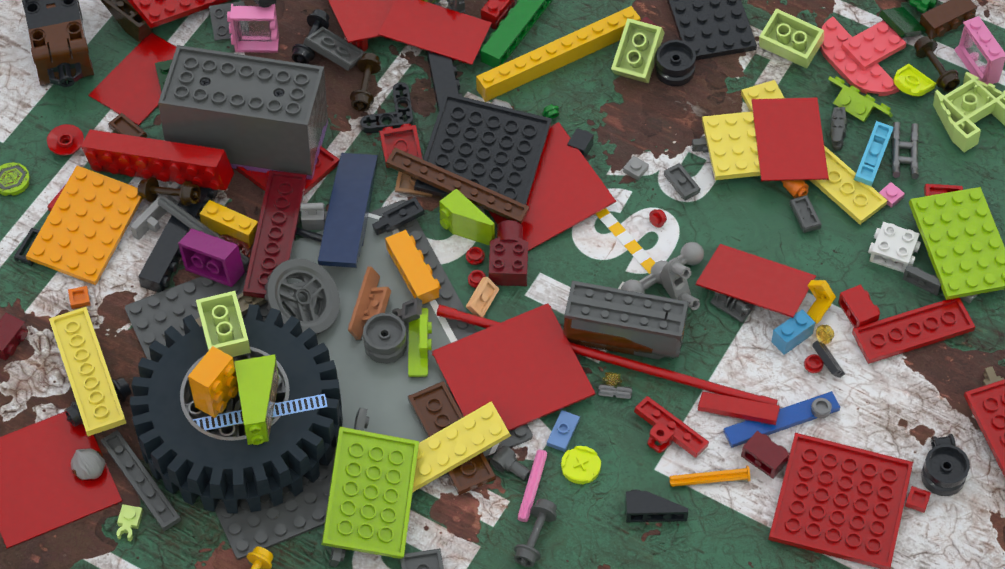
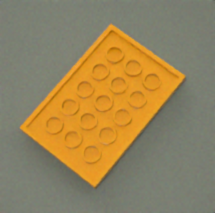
M77 165L26 254V259L96 285L142 201L141 196L138 195V188Z

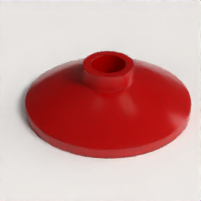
M70 124L55 127L47 136L48 148L57 155H70L77 152L84 141L82 131Z

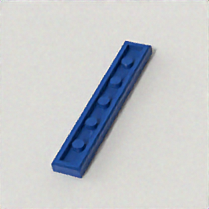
M831 391L781 408L776 425L746 420L724 428L723 432L731 448L747 443L756 431H759L761 434L770 435L817 419L811 412L812 403L817 398H825L831 403V413L840 411V405Z

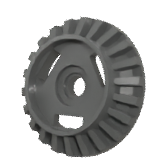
M290 259L278 265L268 276V282L265 285V300L268 301L267 308L268 311L271 308L280 310L284 324L291 315L284 309L283 305L293 317L300 320L302 332L310 327L316 334H319L333 324L340 307L339 292L330 274L320 265L306 259ZM296 278L302 280V282L288 284L287 279ZM298 293H302L305 296V302H301L298 299ZM318 299L319 309L316 315L314 314V309Z

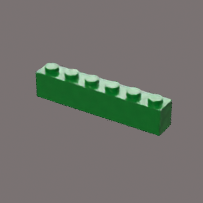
M517 0V4L509 10L505 20H501L498 29L492 32L487 43L481 46L479 51L481 62L493 68L504 64L553 0Z

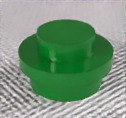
M553 104L546 106L542 112L543 117L551 119L558 117L560 114L559 107Z

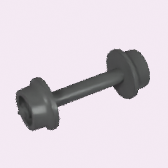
M539 499L531 507V513L537 517L527 544H518L514 548L516 552L514 560L518 564L525 567H533L535 562L540 560L541 554L534 547L544 522H552L557 518V506L547 499Z

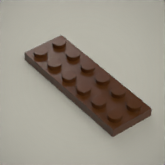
M444 381L408 396V401L428 437L463 418ZM483 452L447 472L459 495L496 480V476Z

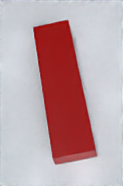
M702 391L698 411L776 425L780 406Z

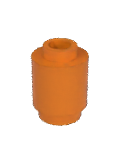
M804 180L781 181L783 187L794 198L806 196L808 193L809 185Z

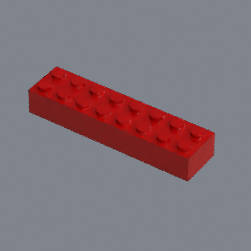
M91 129L81 145L92 170L97 172L104 171L145 179L154 177L163 182H176L181 185L185 181H191L199 187L225 191L234 175L224 149Z

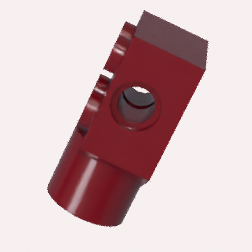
M502 221L497 225L496 239L490 241L489 279L496 286H527L528 242L523 240V226L517 221Z

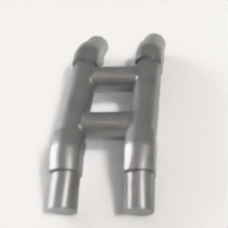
M893 122V177L898 178L900 176V163L911 164V177L918 179L919 124H911L910 142L900 141V122ZM900 148L911 149V157L899 156Z

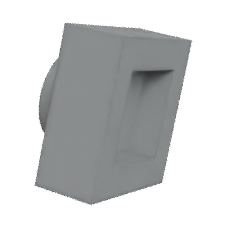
M633 156L623 167V172L639 181L648 170L649 164Z

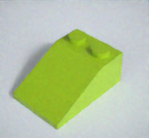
M455 189L439 201L440 224L445 230L448 229L454 235L490 246V241L495 239V223L458 189Z

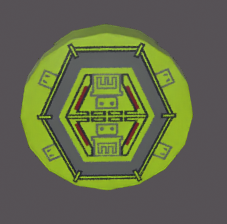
M14 162L5 163L0 166L1 195L16 196L28 188L30 175L25 166Z

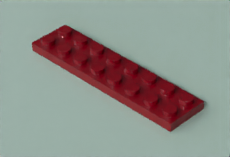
M269 171L243 296L265 298V285L268 282V276L282 262L290 260L307 175Z

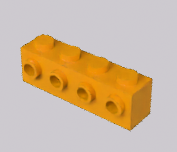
M404 230L385 238L386 249L412 296L422 300V305L439 298L440 283L437 278H433L430 265L425 264L423 261L422 251L417 250L415 247L414 237L412 235L409 236L407 231Z

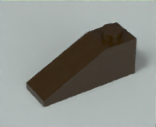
M101 0L124 31L136 41L140 42L152 34V28L148 26L128 0Z

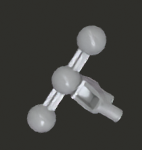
M697 242L686 243L678 257L671 259L669 262L662 260L656 262L651 268V274L640 281L628 280L622 285L621 289L645 293L644 290L655 283L662 284L672 299L688 301V307L692 310H697L700 306L699 299L691 296L687 279L691 276V269L684 265L694 266L699 264L704 258V249Z

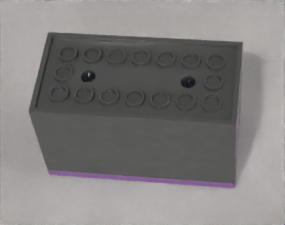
M177 45L158 102L164 140L224 149L231 167L234 169L238 166L244 167L246 170L264 173L273 170L305 174L307 179L312 180L318 160L317 157L320 153V146H322L328 125L324 67Z

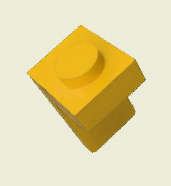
M811 280L807 285L816 298L807 312L816 322L815 324L821 321L823 315L836 298L826 280Z

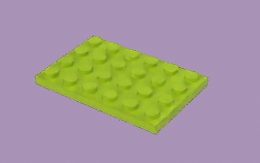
M981 187L910 199V208L936 276L941 283V289L946 300L1005 289V247Z
M339 427L321 545L398 559L404 558L419 441Z

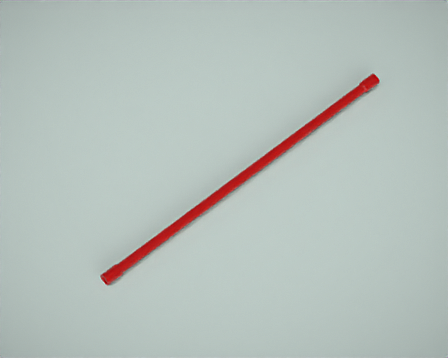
M444 305L438 306L436 314L440 317L458 320L483 328H489L501 323L458 311L455 308ZM569 342L574 353L719 395L777 405L778 402L777 399L741 391Z

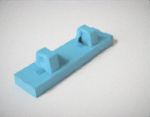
M876 121L855 175V181L872 186L894 127Z

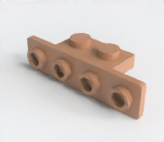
M372 266L367 267L348 326V331L356 340H361L363 328L368 319L374 315L385 313L391 294L389 287H377L380 275Z

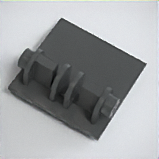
M244 1L209 6L215 41L231 39V34H229V23L231 22H227V12L231 11V4L233 6H245ZM240 21L242 35L250 36L248 21Z
M718 292L714 293L716 296L710 302L741 323L756 306Z

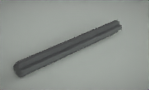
M165 195L158 199L159 206L190 229L202 231L224 240ZM240 252L243 267L245 268L249 264L250 258Z

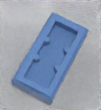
M561 410L547 440V446L565 452L580 421V416Z

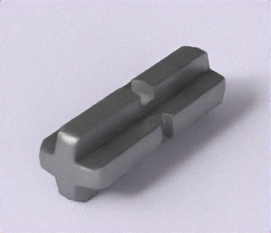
M600 384L598 394L608 397L616 395L617 398L630 399L632 397V388L617 386L615 388L614 385Z

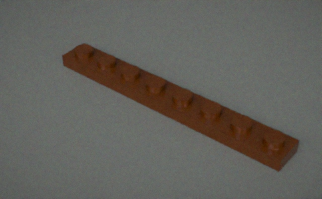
M398 148L393 149L386 161V166L447 193L458 189L474 205L508 220L517 221L522 224L529 211V206Z

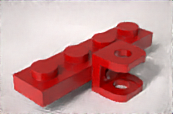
M646 396L635 407L634 412L653 426L650 430L647 445L657 453L665 451L672 444V441L695 458L708 447V440L650 397ZM658 441L661 445H655L654 442Z

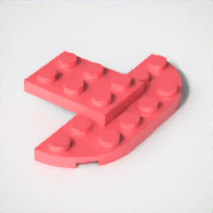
M831 17L824 23L821 28L824 30V41L819 49L823 57L850 86L856 87L864 94L873 93L878 94V96H888L899 92L893 79L878 63L904 49L906 42L884 20L854 37L834 17Z

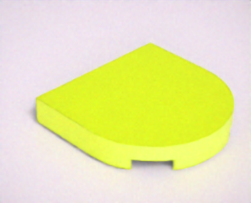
M910 64L897 70L893 78L894 84L899 90L912 96H923L935 89L936 86L933 80Z

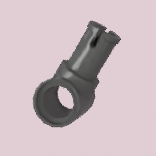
M505 445L490 460L491 465L500 472L505 470L507 472L511 471L523 481L528 478L531 470L517 461L515 452Z

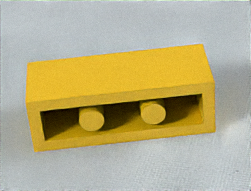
M209 200L200 212L201 223L212 231L251 248L254 244L258 221Z

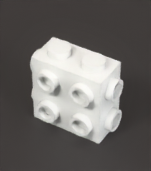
M883 222L881 229L877 228L874 239H876V242L871 243L868 251L871 254L870 262L904 273L908 264L913 266L915 260L913 253H918L921 244L918 241L920 234L913 230Z

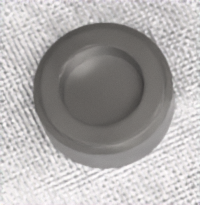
M825 398L815 399L811 406V412L817 418L828 417L832 409L831 403Z

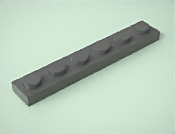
M116 430L101 439V444L161 529L166 531L181 521L180 516L120 432Z

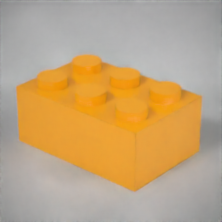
M214 346L210 348L188 376L195 407L213 418H216L219 413L225 410L227 402L234 398L239 390L233 357Z

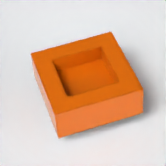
M87 286L68 289L71 309L91 306Z

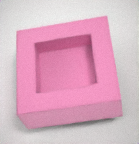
M892 182L879 192L887 200V205L891 208L902 200L905 195Z

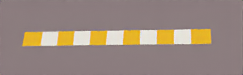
M606 208L597 212V217L650 274L655 261Z

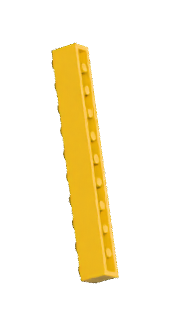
M632 6L476 76V90L485 102L620 41L627 18L640 21L641 18Z

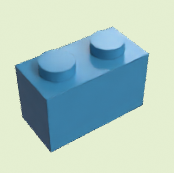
M802 309L795 314L794 318H789L773 330L771 342L785 355L813 335L816 322Z

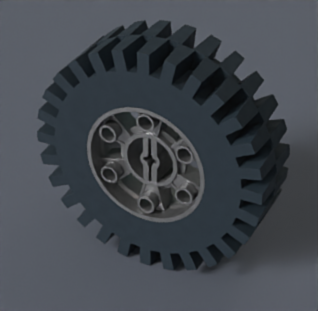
M249 304L246 319H243L251 353L235 356L233 361L275 354L279 375L275 402L325 394L327 407L273 417L268 442H263L260 445H248L244 423L217 428L218 432L215 435L205 431L192 420L210 416L195 407L188 379L189 374L208 352L202 326L199 327L192 314L183 318L184 336L173 326H170L164 331L166 346L155 340L149 347L151 360L142 357L138 364L140 377H133L131 386L134 396L130 397V407L143 458L146 464L149 463L151 472L157 481L161 478L163 479L167 491L174 495L180 489L184 502L192 506L200 495L205 510L215 512L218 500L223 499L227 513L238 514L239 499H247L250 511L256 512L261 511L260 496L265 494L269 495L273 506H277L283 503L282 488L287 486L291 493L297 496L303 492L302 476L314 483L320 477L319 463L328 466L332 460V447H336L338 429L342 427L343 423L339 379L334 360L330 361L329 350L324 342L318 345L316 333L310 327L302 332L300 320L293 316L284 324L281 311L274 308L270 309L265 321H263L259 305ZM239 390L237 395L227 402L226 413L242 410Z

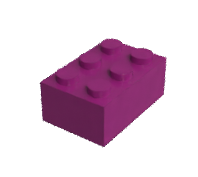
M192 228L178 242L186 271L230 287L245 273L239 247L233 242L222 240L219 237H214Z

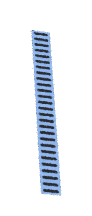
M325 394L275 403L273 417L327 407ZM242 410L218 414L216 418L207 416L192 419L205 431L244 423Z

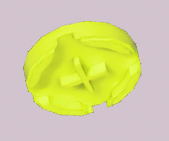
M576 446L574 449H569L562 457V473L567 480L575 484L590 483L600 473L601 460L597 453L587 446Z

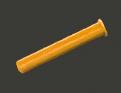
M747 465L743 469L673 475L669 477L670 486L676 487L745 479L750 482V469Z

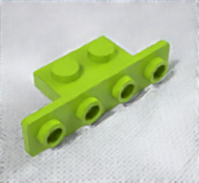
M831 76L828 78L832 84L842 89L833 102L835 106L845 107L847 113L864 123L874 108L892 118L891 108L885 104H876L873 97L868 94L866 96L859 94V89L852 85L849 88L844 85L845 81L837 76L835 79Z
M422 308L420 318L409 322V377L428 376V351L432 350V339H428V334H432V322H428V308Z

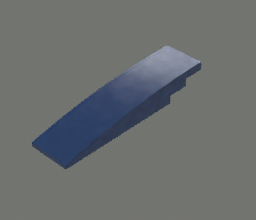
M341 153L325 221L318 265L357 268L358 257H360L361 247L364 244L378 155Z

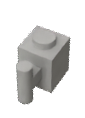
M301 203L302 229L324 230L328 212L325 211L324 203Z

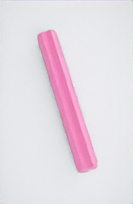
M539 449L536 452L518 513V520L521 522H528L531 507L534 503L547 458L545 450Z

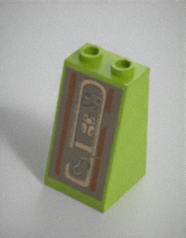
M275 354L234 361L248 445H260L263 442L269 441L279 382Z

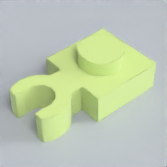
M122 504L117 521L118 526H121L117 530V538L119 540L124 533H128V541L133 539L132 528H139L143 514L141 507Z

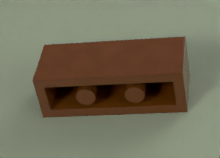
M949 0L921 14L919 23L926 29L925 33L931 39L941 37L946 32L957 29L964 21L975 18L977 6L971 0Z

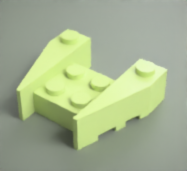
M966 72L963 85L945 96L938 90L935 91L933 106L952 142L963 152L978 144L981 130L974 123L991 113L1005 126V90L1002 92L996 89L995 85L991 83L986 84L980 81L979 77Z

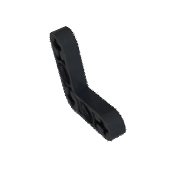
M399 82L393 86L395 112L366 115L361 118L360 125L364 133H379L385 127H393L394 129L400 128L403 124L413 125L410 92L406 83ZM399 90L403 91V97H400ZM401 103H405L408 105L406 108L398 107V105ZM403 115H406L407 122L403 121ZM384 120L392 121L389 125H384L382 122Z

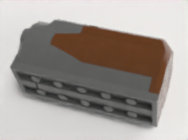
M572 281L564 314L563 333L569 342L582 346L658 360L663 357L679 358L688 313V301Z

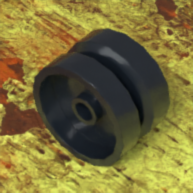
M669 40L663 43L656 53L655 72L657 78L662 83L674 87L689 83L695 72L696 53L694 48L681 40Z
M940 444L935 446L926 456L921 471L922 482L929 491L939 496L957 494L963 488L970 469L969 459L964 451L954 445Z

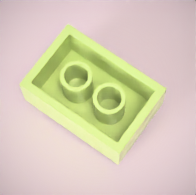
M776 8L759 36V47L807 69L824 41V30Z
M627 18L611 67L613 73L649 83L656 61V53L661 46L665 34L662 27Z
M235 291L196 300L208 351L214 346L232 357L251 353Z

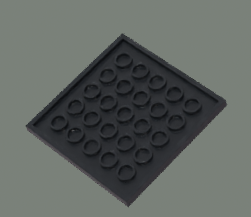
M445 92L423 160L527 205L552 119ZM416 179L414 190L441 197H446L450 194Z

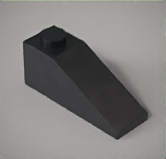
M636 489L626 491V523L687 521L688 508L647 491Z

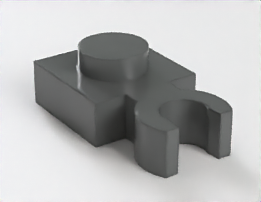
M414 298L402 304V309L395 308L392 310V313L405 323L420 318V314H422V300Z

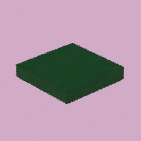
M904 7L885 9L879 14L901 38L922 35L926 31Z

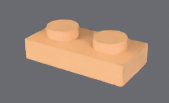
M483 277L467 303L466 308L473 315L484 317L499 288L488 277Z

